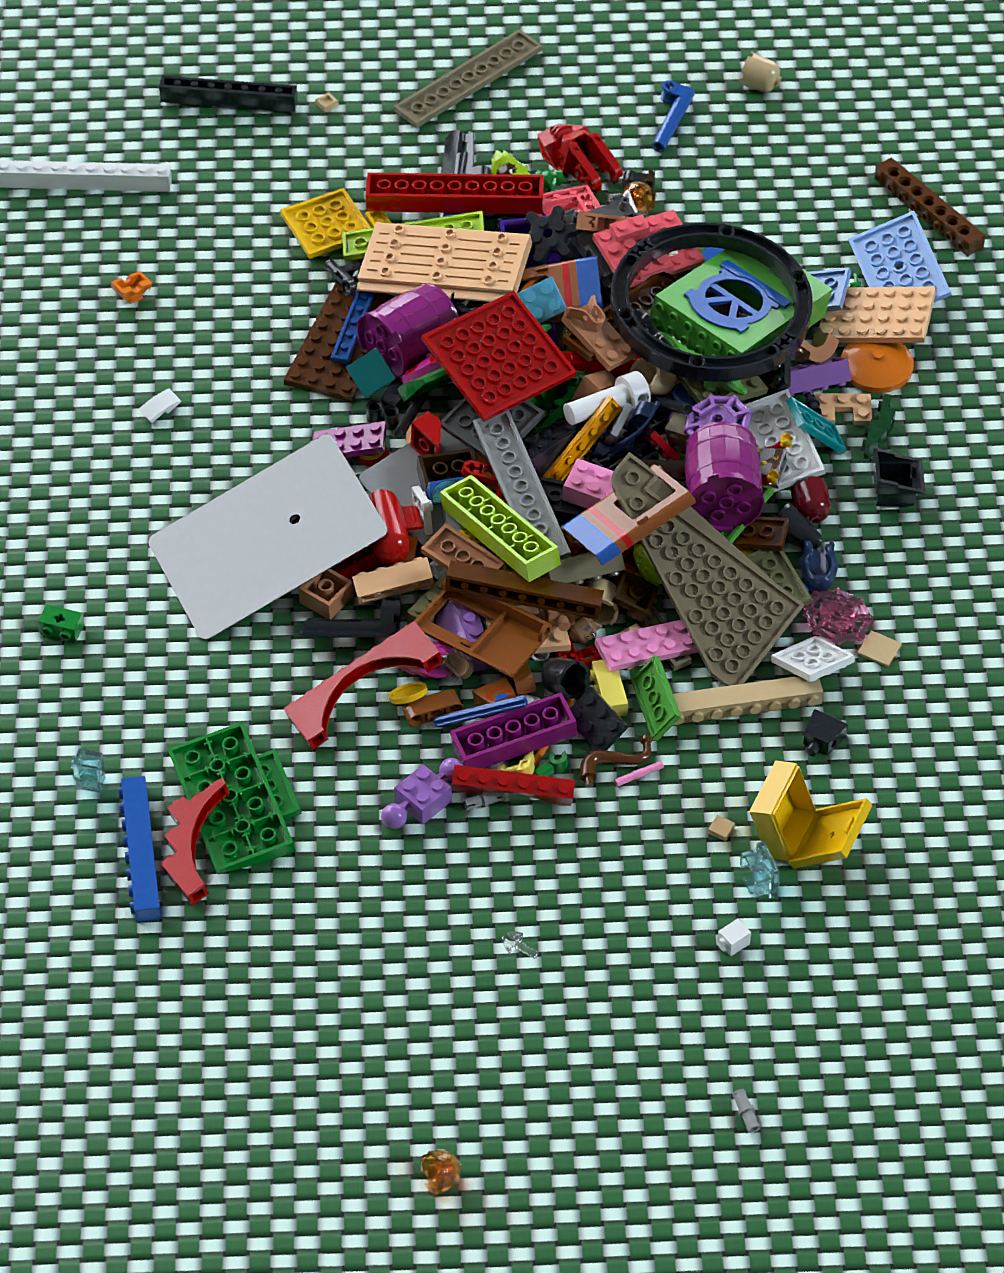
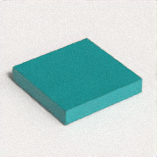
M377 347L346 367L365 398L397 379Z

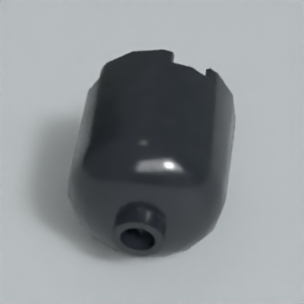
M556 657L550 659L544 665L541 680L544 688L550 693L557 694L562 692L564 698H580L590 686L588 683L590 670L581 661Z

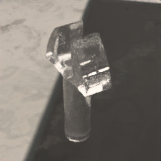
M508 931L507 937L514 941H509L503 937V945L508 953H511L513 949H518L533 959L538 957V951L521 941L523 933Z

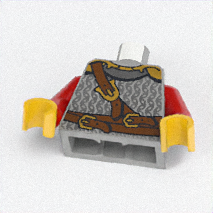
M784 433L780 437V441L775 445L757 448L762 484L779 488L788 463L785 448L792 446L790 441L793 437L788 433Z

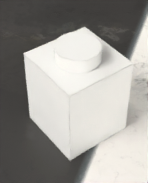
M736 919L718 931V946L722 951H726L732 956L750 944L751 932L739 919Z

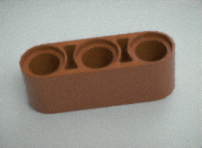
M527 662L513 677L508 676L516 696L536 692L535 681Z
M453 689L423 696L402 706L410 726L433 722L436 716L461 711L463 708L456 691Z

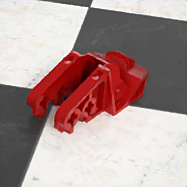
M556 124L537 134L541 156L555 170H561L563 175L570 173L579 183L586 182L592 192L595 191L597 193L602 190L601 178L591 165L592 163L599 166L601 173L608 171L612 184L619 182V178L623 176L622 167L597 132L590 134L587 126ZM583 149L588 153V159L584 155Z

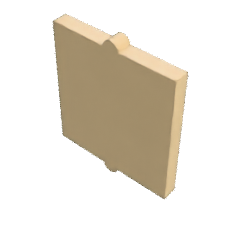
M871 630L866 640L862 641V646L858 650L857 655L889 667L893 659L897 658V653L902 643Z

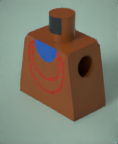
M506 677L472 691L475 707L516 697Z

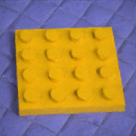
M344 188L280 209L281 217L309 259L343 248V232L371 228Z

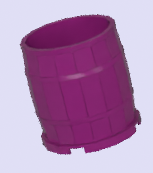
M431 283L422 284L394 297L374 311L366 312L357 322L359 343L362 350L367 349V352L377 347L395 377L400 378L414 365L426 359L425 355L430 353L421 340L422 335L458 318L459 315L447 294L438 286Z
M725 421L709 423L698 428L688 438L685 447L686 486L696 501L691 507L717 531H732L733 527L742 524L745 527L752 524L761 515L765 505L760 459L754 435L748 428L737 423Z

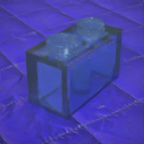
M78 749L77 755L73 756L71 761L76 788L100 793L106 777L102 753Z

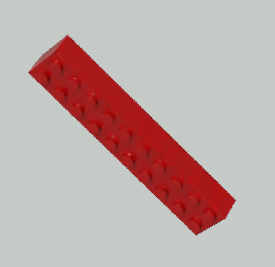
M367 172L366 212L464 214L482 211L487 214H527L529 212L543 214L544 175Z

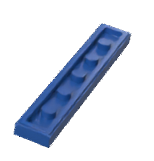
M356 291L331 355V362L349 365L358 342V319L370 311L376 292Z

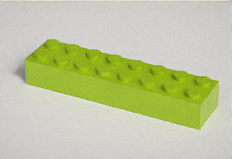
M472 475L440 491L443 510L528 582L561 565L558 546Z

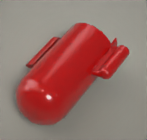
M384 489L376 490L368 496L386 524L387 533L384 537L371 544L373 553L381 562L395 564L408 556L410 541L407 531L423 529L419 508L412 505L403 507L393 492Z

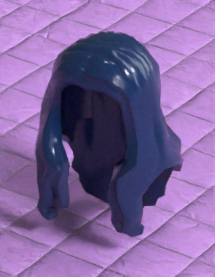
M806 540L803 542L804 552L798 561V565L808 589L815 594H822L832 586L839 565L834 552L835 545L830 540L829 544L825 545V550H814L812 543Z

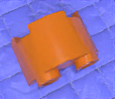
M141 271L130 274L125 281L122 278L111 281L112 289L129 303H135L143 299L142 295L147 289L150 290L152 282Z

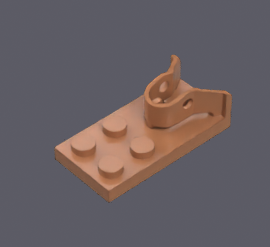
M592 295L588 304L580 308L567 307L561 321L591 353H595L596 359L610 371L634 359L637 354L605 319L604 312L596 303V295Z
M446 523L421 547V553L447 570L450 561L453 560L506 571L504 561Z

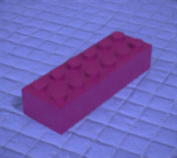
M562 692L529 703L526 707L506 711L451 730V744L458 759L464 766L486 768L577 736V724Z

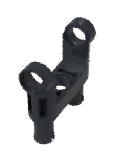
M364 258L356 259L354 264L339 266L333 259L325 262V269L332 274V278L341 286L344 295L349 296L356 293L355 282L359 281V272L355 276L353 274L357 270L360 271Z

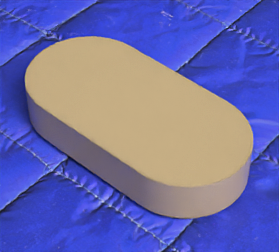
M453 649L454 653H447L445 665L457 677L461 679L469 678L473 672V663L463 653Z

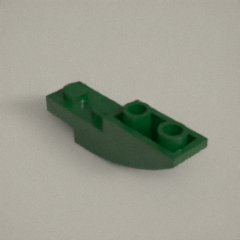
M884 394L883 401L878 403L877 412H880V414H876L875 420L871 419L870 426H866L864 437H867V440L863 439L862 451H865L864 459L873 456V448L880 449L885 444L893 429L896 409L890 408L891 395Z

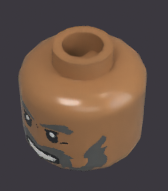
M580 617L575 620L574 625H570L571 632L568 634L574 643L578 641L583 645L597 636L596 631L598 627L593 619Z

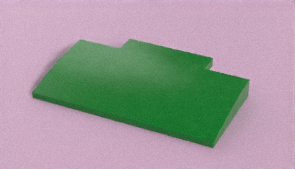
M550 324L541 325L546 332L551 329ZM441 367L403 384L398 388V391L405 402L452 380Z
M243 722L168 748L169 755L188 801L220 778L223 779L230 794L215 806L200 829L217 874L253 866L296 852L284 820L302 814L276 750L256 755Z

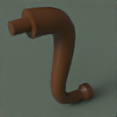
M643 735L640 737V742L643 744V752L638 755L606 750L593 751L587 754L580 764V779L585 781L587 788L593 787V780L596 778L595 767L598 764L637 765L646 762L651 755L652 736Z

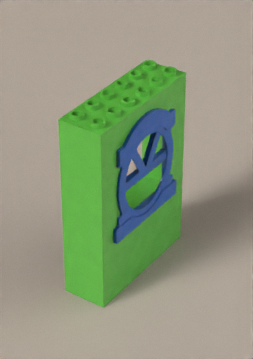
M724 249L656 294L650 317L656 329L671 337H675L678 341L680 340L682 345L687 346V349L703 356L723 357L752 352L774 341L790 324L794 315V305L787 287L771 269L747 255ZM803 270L810 283L813 298L809 326L811 327L825 317L833 289ZM709 289L720 297L706 298L705 293ZM731 304L729 316L722 315L710 307V305ZM740 309L749 316L736 318L737 310Z

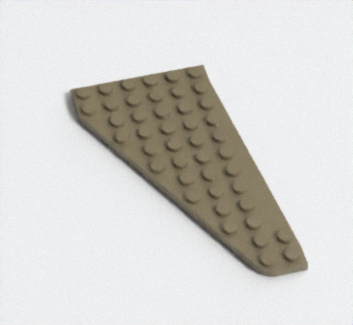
M629 452L613 471L611 487L625 514L631 519H636L669 497L674 491L660 480L659 476L645 463ZM691 506L640 540L710 675L724 686L744 684L805 604L775 583Z

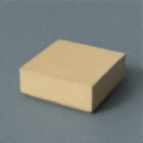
M328 92L316 98L315 104L326 113L338 107L339 101Z
M717 815L708 828V834L726 841L734 830L735 823Z

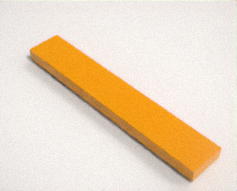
M608 396L542 477L564 481L571 472L577 458L582 459L623 408L612 397Z

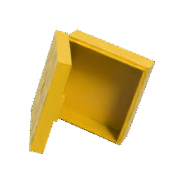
M775 761L749 812L767 857L788 861L795 869L847 858L870 812L872 804L865 798L815 809L797 763Z

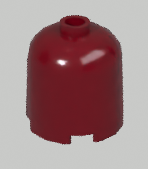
M808 476V480L802 482L798 480L790 487L794 506L811 524H818L829 516L831 505L828 486L824 478Z

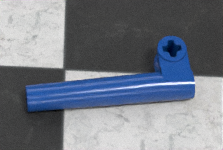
M670 80L662 84L663 92L660 98L664 103L672 104V107L652 143V148L655 151L663 152L695 95L691 87Z

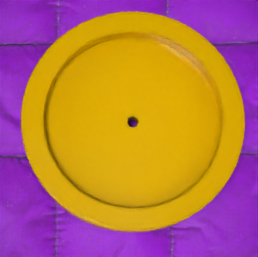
M412 682L393 689L388 697L392 704H405L420 699L427 694L428 689L424 682Z

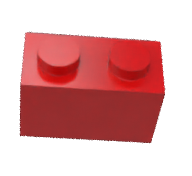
M427 411L412 422L410 446L420 455L440 453L441 421L437 416Z

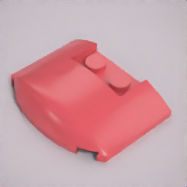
M587 184L544 193L543 214L537 215L549 216L555 206L562 207L564 211L574 208L575 211L587 212L599 208L600 204Z

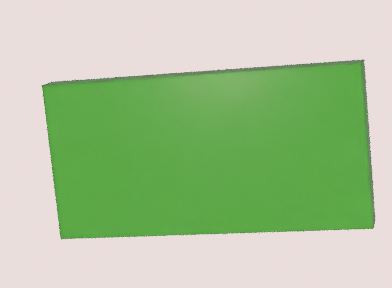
M653 655L630 680L652 740L658 741L681 718V714L660 658Z

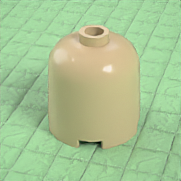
M751 52V57H747L741 70L744 72L743 78L739 77V83L764 93L770 92L775 86L778 87L782 77L779 76L780 67L775 62Z
M638 358L631 367L630 372L638 371L645 377L650 389V395L665 396L672 391L676 384V375L657 368L643 358Z
M608 579L593 580L586 587L604 590L598 620L593 619L598 628H602V625H613L617 620L619 605L612 602L617 586Z

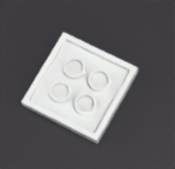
M813 636L772 654L771 662L804 678L806 681L812 682L854 663L855 655L817 636Z

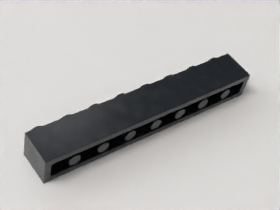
M162 75L159 85L160 102L284 112H296L298 103L297 85Z

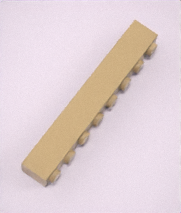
M800 676L674 693L673 696L681 714V718L674 725L789 708L794 709L803 706H815L822 704L823 689L819 678L816 681L809 682Z

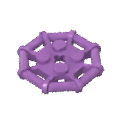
M710 394L709 397L692 407V412L687 416L683 432L690 437L698 428L714 423L716 419L737 423V420L743 419L741 426L749 428L753 413L744 406L736 395L731 397L713 396ZM732 407H736L739 412H735ZM698 416V422L694 423L695 417Z

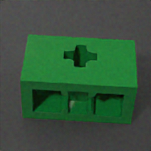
M46 604L38 620L39 633L65 641L76 642L84 627L83 613Z

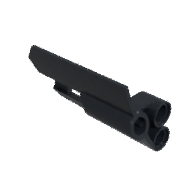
M381 599L380 618H308L305 620L303 628L297 630V634L302 636L388 638L400 631L402 601L401 599Z

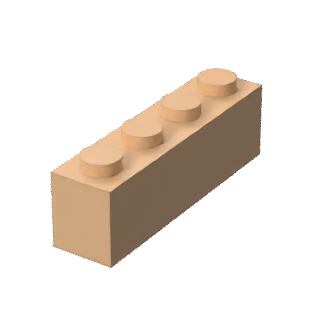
M417 557L406 563L398 562L387 568L379 567L368 573L360 572L352 577L359 605L429 587L434 584L427 557Z

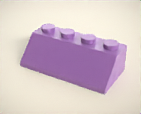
M832 357L823 362L792 366L791 386L788 388L790 395L794 396V393L798 392L805 394L816 388L819 391L829 389L830 385L834 384L835 387L846 385L847 381H851L848 359Z
M453 601L444 606L434 617L436 625L470 642H475L484 632L479 615ZM465 655L473 663V672L491 668Z

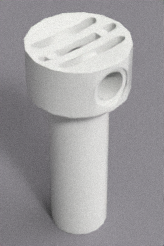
M638 371L630 372L617 377L614 387L565 404L563 412L567 422L570 425H575L590 419L608 396L612 397L621 407L626 403L633 406L631 412L640 401L650 402V389L645 377Z

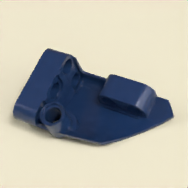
M640 401L632 412L633 415L628 423V427H624L625 431L621 438L617 440L616 444L612 443L609 446L602 442L613 423L612 421L594 443L588 458L589 463H591L592 459L597 458L601 460L607 458L610 453L616 455L624 452L625 448L633 446L659 407V401H656L655 404L648 401Z

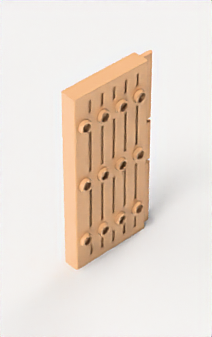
M376 222L358 274L359 281L356 291L402 294L422 284L431 283L438 286L447 294L449 299L454 295V299L491 302L512 291H515L517 294L532 246L530 234Z

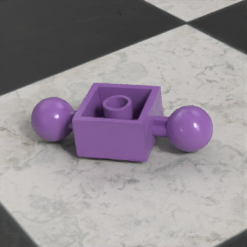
M447 758L441 763L439 774L437 775L424 764L394 787L396 803L389 804L382 810L381 820L383 824L389 829H399L405 824L407 813L412 815L421 824H425L452 802V787L446 782L452 783L454 765L464 766L463 763L457 758Z

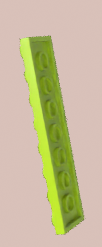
M482 211L400 223L405 225L485 231ZM374 228L342 233L344 261L363 259L365 257Z

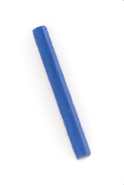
M524 695L436 716L434 723L439 728L526 707L528 701Z

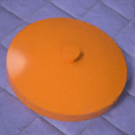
M849 343L841 354V358L848 359L851 381L848 382L863 391L886 393L897 390L910 380L913 373L914 360L912 354L902 343Z

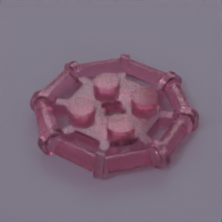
M840 587L821 592H812V603L802 609V615L806 618L811 628V633L835 642V645L855 640L862 641L869 626L874 622V617L870 615L864 599L845 592ZM819 602L821 606L819 608H815V604ZM855 608H858L861 614L858 611L856 613ZM814 616H818V618H819V623H818V624H817V622H816ZM857 621L863 622L860 628L855 625ZM824 627H825V628H828V629H830V630L836 632V634L831 633V632H829V631H827V630H825V629H823V628H824Z

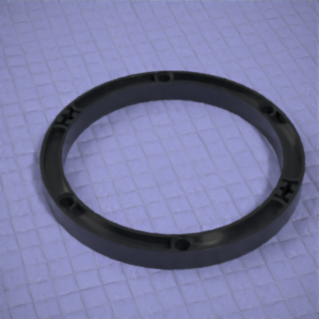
M689 223L655 232L636 243L624 255L613 276L610 305L612 318L620 336L645 361L680 377L708 382H727L759 376L788 360L798 350L807 335L812 314L813 298L810 283L799 263L785 249L772 240L753 231L732 225ZM688 248H721L747 255L771 269L787 287L793 301L794 315L785 331L774 341L760 349L734 356H703L669 346L647 331L632 310L628 292L638 273L646 265L663 255Z

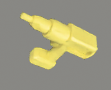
M533 751L525 755L519 764L508 768L505 764H500L496 770L533 774L535 768Z

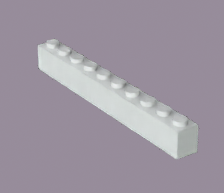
M0 160V188L170 192L171 189L170 164Z

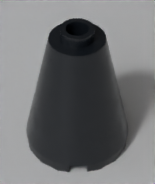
M788 502L778 517L789 518V527L785 541L804 548L803 542L807 540L812 543V548L817 550L823 542L821 540L822 535L793 504Z

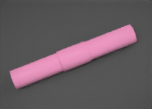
M662 761L656 762L616 778L614 783L617 787L663 769L664 765Z

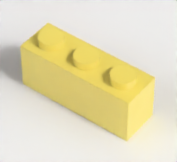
M603 660L592 661V670H590L589 678L591 682L594 681L595 685H593V688L620 717L628 716V701L619 670L609 672Z

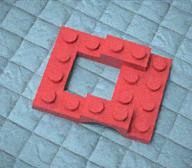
M674 209L644 218L643 215H638L610 224L609 229L594 233L592 239L612 272L615 273L619 262L637 243L636 240L669 227L683 225ZM698 248L678 250V254L671 256L663 255L646 265L635 277L630 288L640 285L651 275L666 272L670 275L697 268L705 263L706 260Z

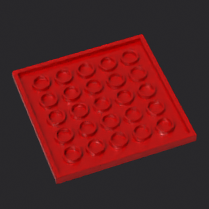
M515 291L507 293L427 332L421 337L422 342L483 422L571 379L577 373Z

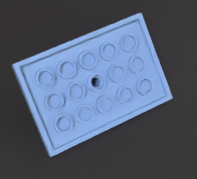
M914 211L848 238L869 287H935L934 303L952 295Z

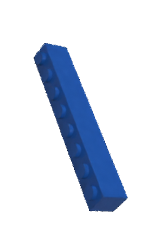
M145 776L122 778V787H118L119 799H123V803H120L121 815H125V819H121L122 831L127 832V835L123 836L124 848L128 847L129 851L125 852L126 864H130V868L126 869L127 880H132V885H128L129 898L133 897L134 902H130L131 914H135L136 922L161 919L146 778Z

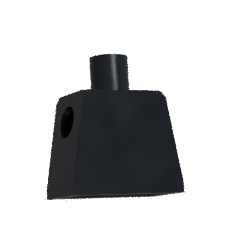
M814 709L804 732L803 744L807 746L805 752L811 757H814L817 752L829 755L847 737L848 724Z

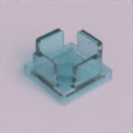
M765 841L757 843L756 849L741 853L740 866L741 868L749 866L751 872L754 873L744 876V883L751 895L754 894L755 897L768 894L770 899L777 897L780 872Z

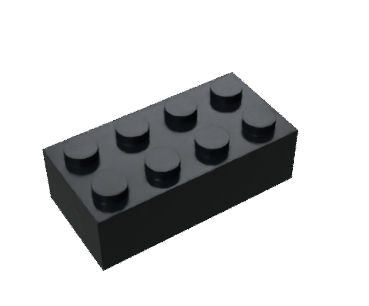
M559 418L553 424L542 428L540 432L528 437L523 442L537 476L541 477L546 473L583 428V425L578 423L570 425L565 418Z

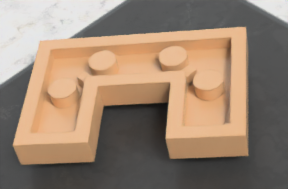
M815 393V398L820 403L821 416L835 424V412H852L853 426H870L872 419L871 394Z

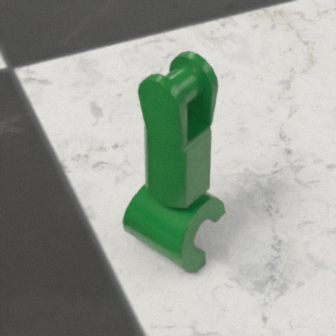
M566 751L562 753V758L556 760L555 754L551 752L549 763L546 761L533 771V775L550 777L554 773H565L568 770Z

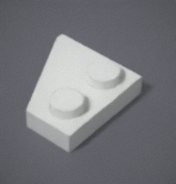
M419 486L412 487L413 505L419 508L421 520L424 523L425 535L433 534L431 511H433L432 501L427 499L426 492H423Z

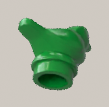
M538 169L535 175H544V185L551 192L555 191L556 186H561V184L565 183L561 170H554L552 172L551 170L542 171Z

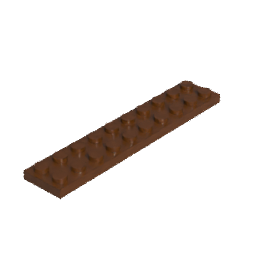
M690 269L674 275L666 272L654 274L628 292L632 310L634 311L636 308H639L642 314L647 312L650 316L655 295L693 270ZM609 305L602 311L605 314V319L618 332L612 318L611 305ZM571 331L563 336L561 342L585 360L591 362L596 358L595 353H591Z

